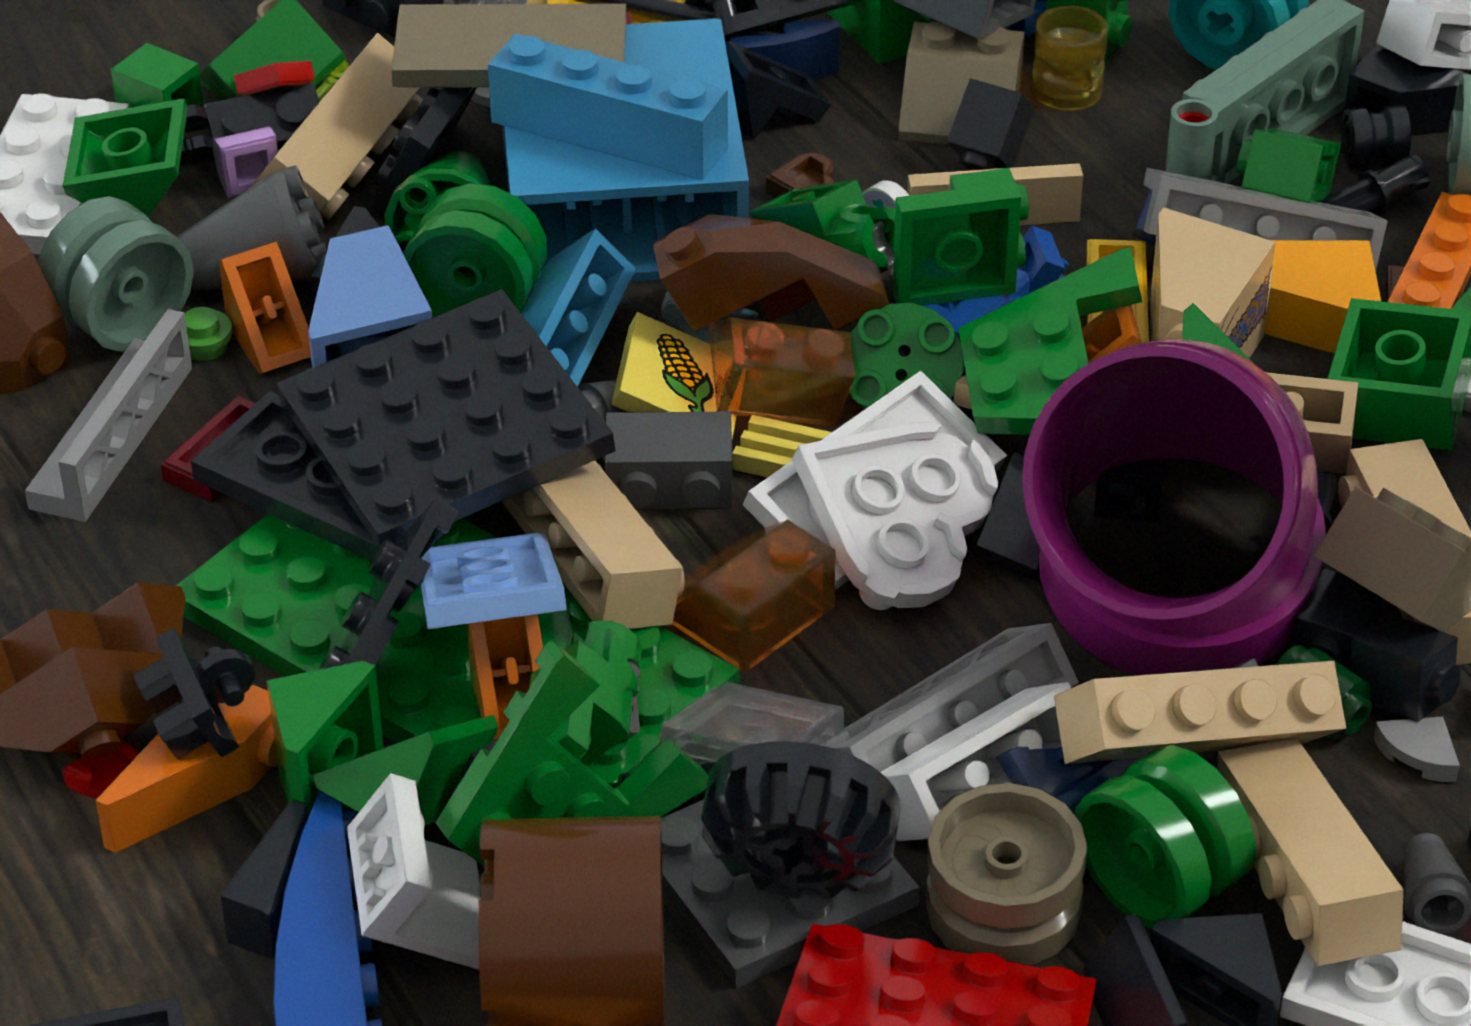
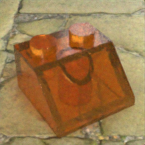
M725 316L709 324L717 412L731 411L732 415L749 417L756 415L775 420L836 426L855 380L850 332Z
M788 519L742 536L684 577V590L682 595L677 598L673 625L746 673L835 607L836 550Z

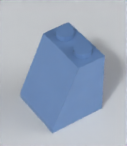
M389 225L330 239L308 330L312 368L408 329L422 321L432 319V310Z

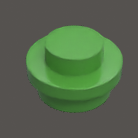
M196 307L184 313L191 360L209 361L221 356L227 350L228 342L233 333L230 318L223 312L208 307Z

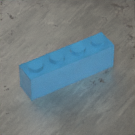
M514 34L488 64L492 123L704 180L728 148V89L705 84L694 78H682L652 70L641 64H629L595 55L591 51L576 50L545 42L534 36Z
M596 228L548 260L521 311L523 317L577 387L636 271V268Z

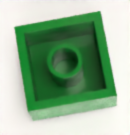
M1351 298L1327 379L1358 382L1352 439L1384 443L1423 439L1427 448L1452 451L1471 379V311Z

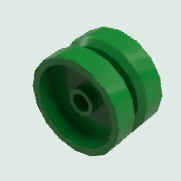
M469 183L449 188L431 202L419 227L409 240L403 255L432 310V318L501 289L519 312H521L547 260L546 235L536 214L518 197L496 186Z
M1175 745L1153 749L1132 763L1122 776L1110 778L1086 794L1075 808V817L1082 824L1087 845L1086 867L1093 881L1115 907L1126 916L1136 914L1137 918L1141 919L1143 926L1151 929L1159 920L1190 917L1210 897L1221 895L1242 880L1254 867L1256 853L1251 820L1237 793L1214 766L1195 752Z

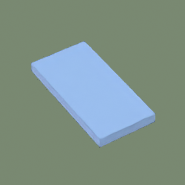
M542 532L431 547L421 558L431 564L420 583L428 629L567 610L564 586L545 534L542 535Z

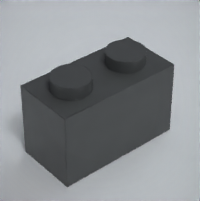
M731 411L606 413V424L613 432L616 451L605 456V473L621 493L627 497L635 509L732 508Z

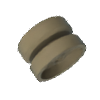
M1013 783L984 785L954 797L935 816L928 837L927 850L929 874L926 885V905L931 928L946 948L968 954L976 952L992 953L1002 957L1005 961L1033 966L1058 954L1075 936L1082 913L1084 893L1082 881L1087 855V845L1082 824L1065 803L1037 788Z

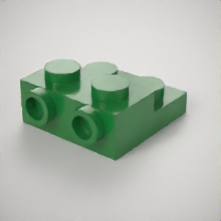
M1009 168L950 175L949 191L896 197L893 296L896 304L911 302L923 306L1016 293L1017 269L1024 268L1026 264L1025 244L1023 236L1019 232L1020 221L1028 219L1029 202L1024 184L1015 183Z

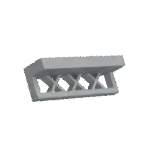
M1147 168L1143 185L1152 190L1143 230L1148 234L1156 235L1158 213L1164 207L1268 240L1370 241L1376 271L1388 221L1375 214L1317 201L1308 203L1243 188L1242 186Z
M167 309L146 340L134 338L26 488L28 509L77 521H87L192 369L184 312Z
M1052 623L1008 628L818 745L848 753L865 761L881 772L1026 688L1069 682L1070 687H1072L1079 681Z

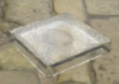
M727 682L725 684H718L661 725L660 745L668 738L688 756L717 762L721 757L735 749L761 742L795 741L823 746L843 730L844 707Z

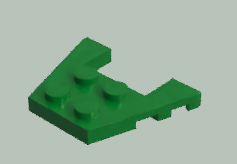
M1131 247L1120 249L958 328L973 418L978 433L1030 435L1038 415L1051 395L1066 379L1080 368L1089 364L1080 316L1142 302Z
M551 639L543 647L535 660L541 670L526 694L525 692L516 691L503 712L510 721L491 752L486 749L479 751L436 821V824L451 843L485 867V860H480V836L484 819L662 817L705 790L709 775L697 762L667 738L617 788H613L551 738L550 735L600 686L584 666Z

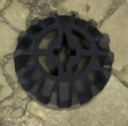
M770 741L755 743L727 753L712 767L701 814V821L703 822L702 836L716 859L722 861L732 876L737 877L751 873V878L756 888L761 891H765L774 883L791 887V898L799 899L802 889L817 888L826 899L834 898L846 887L854 892L874 879L878 872L890 864L893 858L901 808L900 799L892 783L880 771L848 753L805 742Z

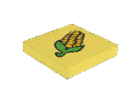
M637 312L628 328L611 405L629 413L731 411L733 438L747 360Z

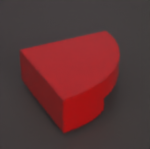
M311 61L272 63L234 75L237 94L247 96L263 93L277 87H295L310 84L311 81L315 80Z
M121 738V746L116 751L96 759H83L80 757L64 767L65 784L77 793L98 798L140 752Z

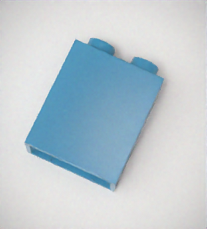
M721 18L626 24L625 63L641 64L652 70L682 78H694L705 84L728 89V148L704 180L501 125L507 192L518 197L536 214L546 235L547 260L540 275L550 258L596 228L636 268L630 282L660 280L653 244L659 239L708 214L749 218V177Z

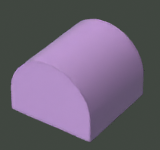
M268 126L213 139V154L218 176L228 198L238 196L248 190L278 153L276 135L271 127Z

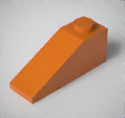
M252 684L250 689L244 694L243 702L239 705L231 707L225 703H220L239 745V748L222 758L208 741L181 758L176 759L158 733L95 800L104 848L114 853L119 852L252 789L271 767L278 766L268 691Z

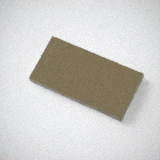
M626 4L399 5L391 70L393 87H489L488 64L514 34L534 36L545 42L576 50H587L595 55L625 62Z

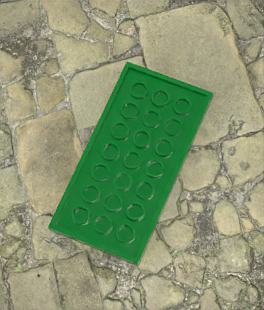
M267 514L176 586H181L185 595L184 618L286 677L318 670L333 645L342 648L350 632L341 627L342 620L357 594L362 591L368 595L376 578L367 574L371 560ZM461 518L454 521L449 532L444 533L432 547L495 539L497 537ZM564 583L567 610L538 614L543 647L552 639L565 650L571 646L574 633L585 640L588 624L592 622L591 618ZM419 585L414 589L412 595L398 613L391 610L390 615L398 619V624L375 666L382 734L397 743L429 731L481 718L471 680L467 624L428 629L421 586ZM661 626L629 629L638 636L642 646L641 675L639 677L640 692L637 693L640 731L628 740L623 739L592 762L580 761L610 786L617 788L618 776L621 773H632L667 738L675 745H678L740 688V669Z

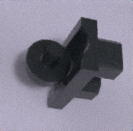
M174 627L157 636L156 640L164 657L135 673L133 676L146 702L156 714L182 699L184 701L153 720L162 741L176 759L181 758L208 741L221 758L239 748L220 703H225L232 707L243 702L244 694L250 689L255 679V671L249 657L242 651L235 649L223 650L217 646L208 649L204 659L199 662L198 659L189 658L182 640Z

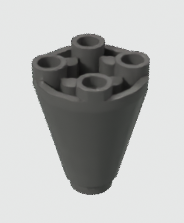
M297 165L273 172L177 236L191 254L194 268L191 288L194 292L222 290L219 261L221 259L276 241L292 284L312 282V273L328 249L326 242H320L318 234L319 230L324 229L321 214L314 197H308Z

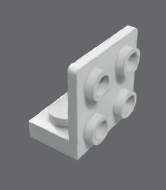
M390 773L347 827L361 934L384 943L479 970L478 900H480L481 887L476 860L465 852L424 840L425 822L423 815L420 813L416 782Z

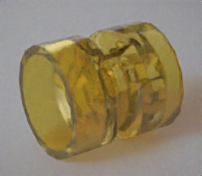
M1059 6L1045 11L1038 17L1035 26L1034 51L1036 58L1033 62L1032 91L1034 97L1042 104L1054 109L1068 111L1090 107L1100 100L1104 86L1105 65L1103 60L1106 55L1108 26L1106 20L1099 13L1085 7Z

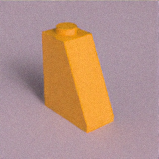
M1271 240L1276 243L1264 334L1335 354L1351 298L1381 301L1370 241Z

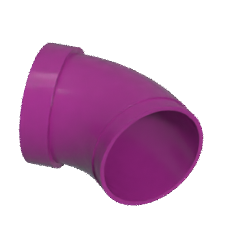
M1165 339L1124 347L1092 361L1066 379L1051 395L1034 423L1024 455L1022 473L1025 509L1032 531L1040 546L1039 569L1044 594L1060 624L1071 637L1095 657L1113 667L1138 676L1232 669L1253 658L1260 665L1280 652L1294 638L1297 616L1319 579L1323 561L1316 558L1314 554L1326 536L1324 515L1318 499L1316 459L1311 440L1299 411L1284 389L1271 376L1241 355L1218 345L1188 339ZM1176 458L1208 462L1240 473L1275 497L1281 503L1282 511L1271 543L1255 567L1245 577L1216 592L1194 597L1166 598L1152 596L1124 586L1099 569L1080 548L1071 531L1066 516L1070 502L1085 487L1111 468L1140 460Z

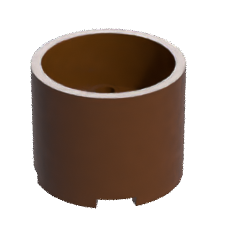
M661 816L484 819L480 836V860H485V873L481 874L478 926L481 1010L489 1011L488 1025L485 1026H665Z

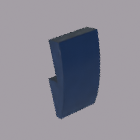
M839 20L784 22V34L730 36V42L804 72L813 81L839 71Z

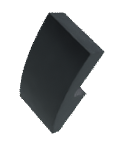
M1014 452L992 503L973 555L1032 579L1039 565L1040 546L1032 531L1025 509L1022 475L1024 456Z

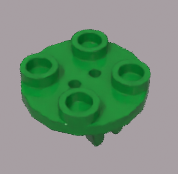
M911 302L888 304L879 309H873L864 313L859 319L858 325L851 331L842 355L844 381L854 401L864 410L919 371H922L952 400L954 398L956 381L963 377L965 372L961 343L951 323L933 309ZM907 346L911 352L908 356L903 357L900 355V349ZM899 371L907 372L905 380H897L896 375Z

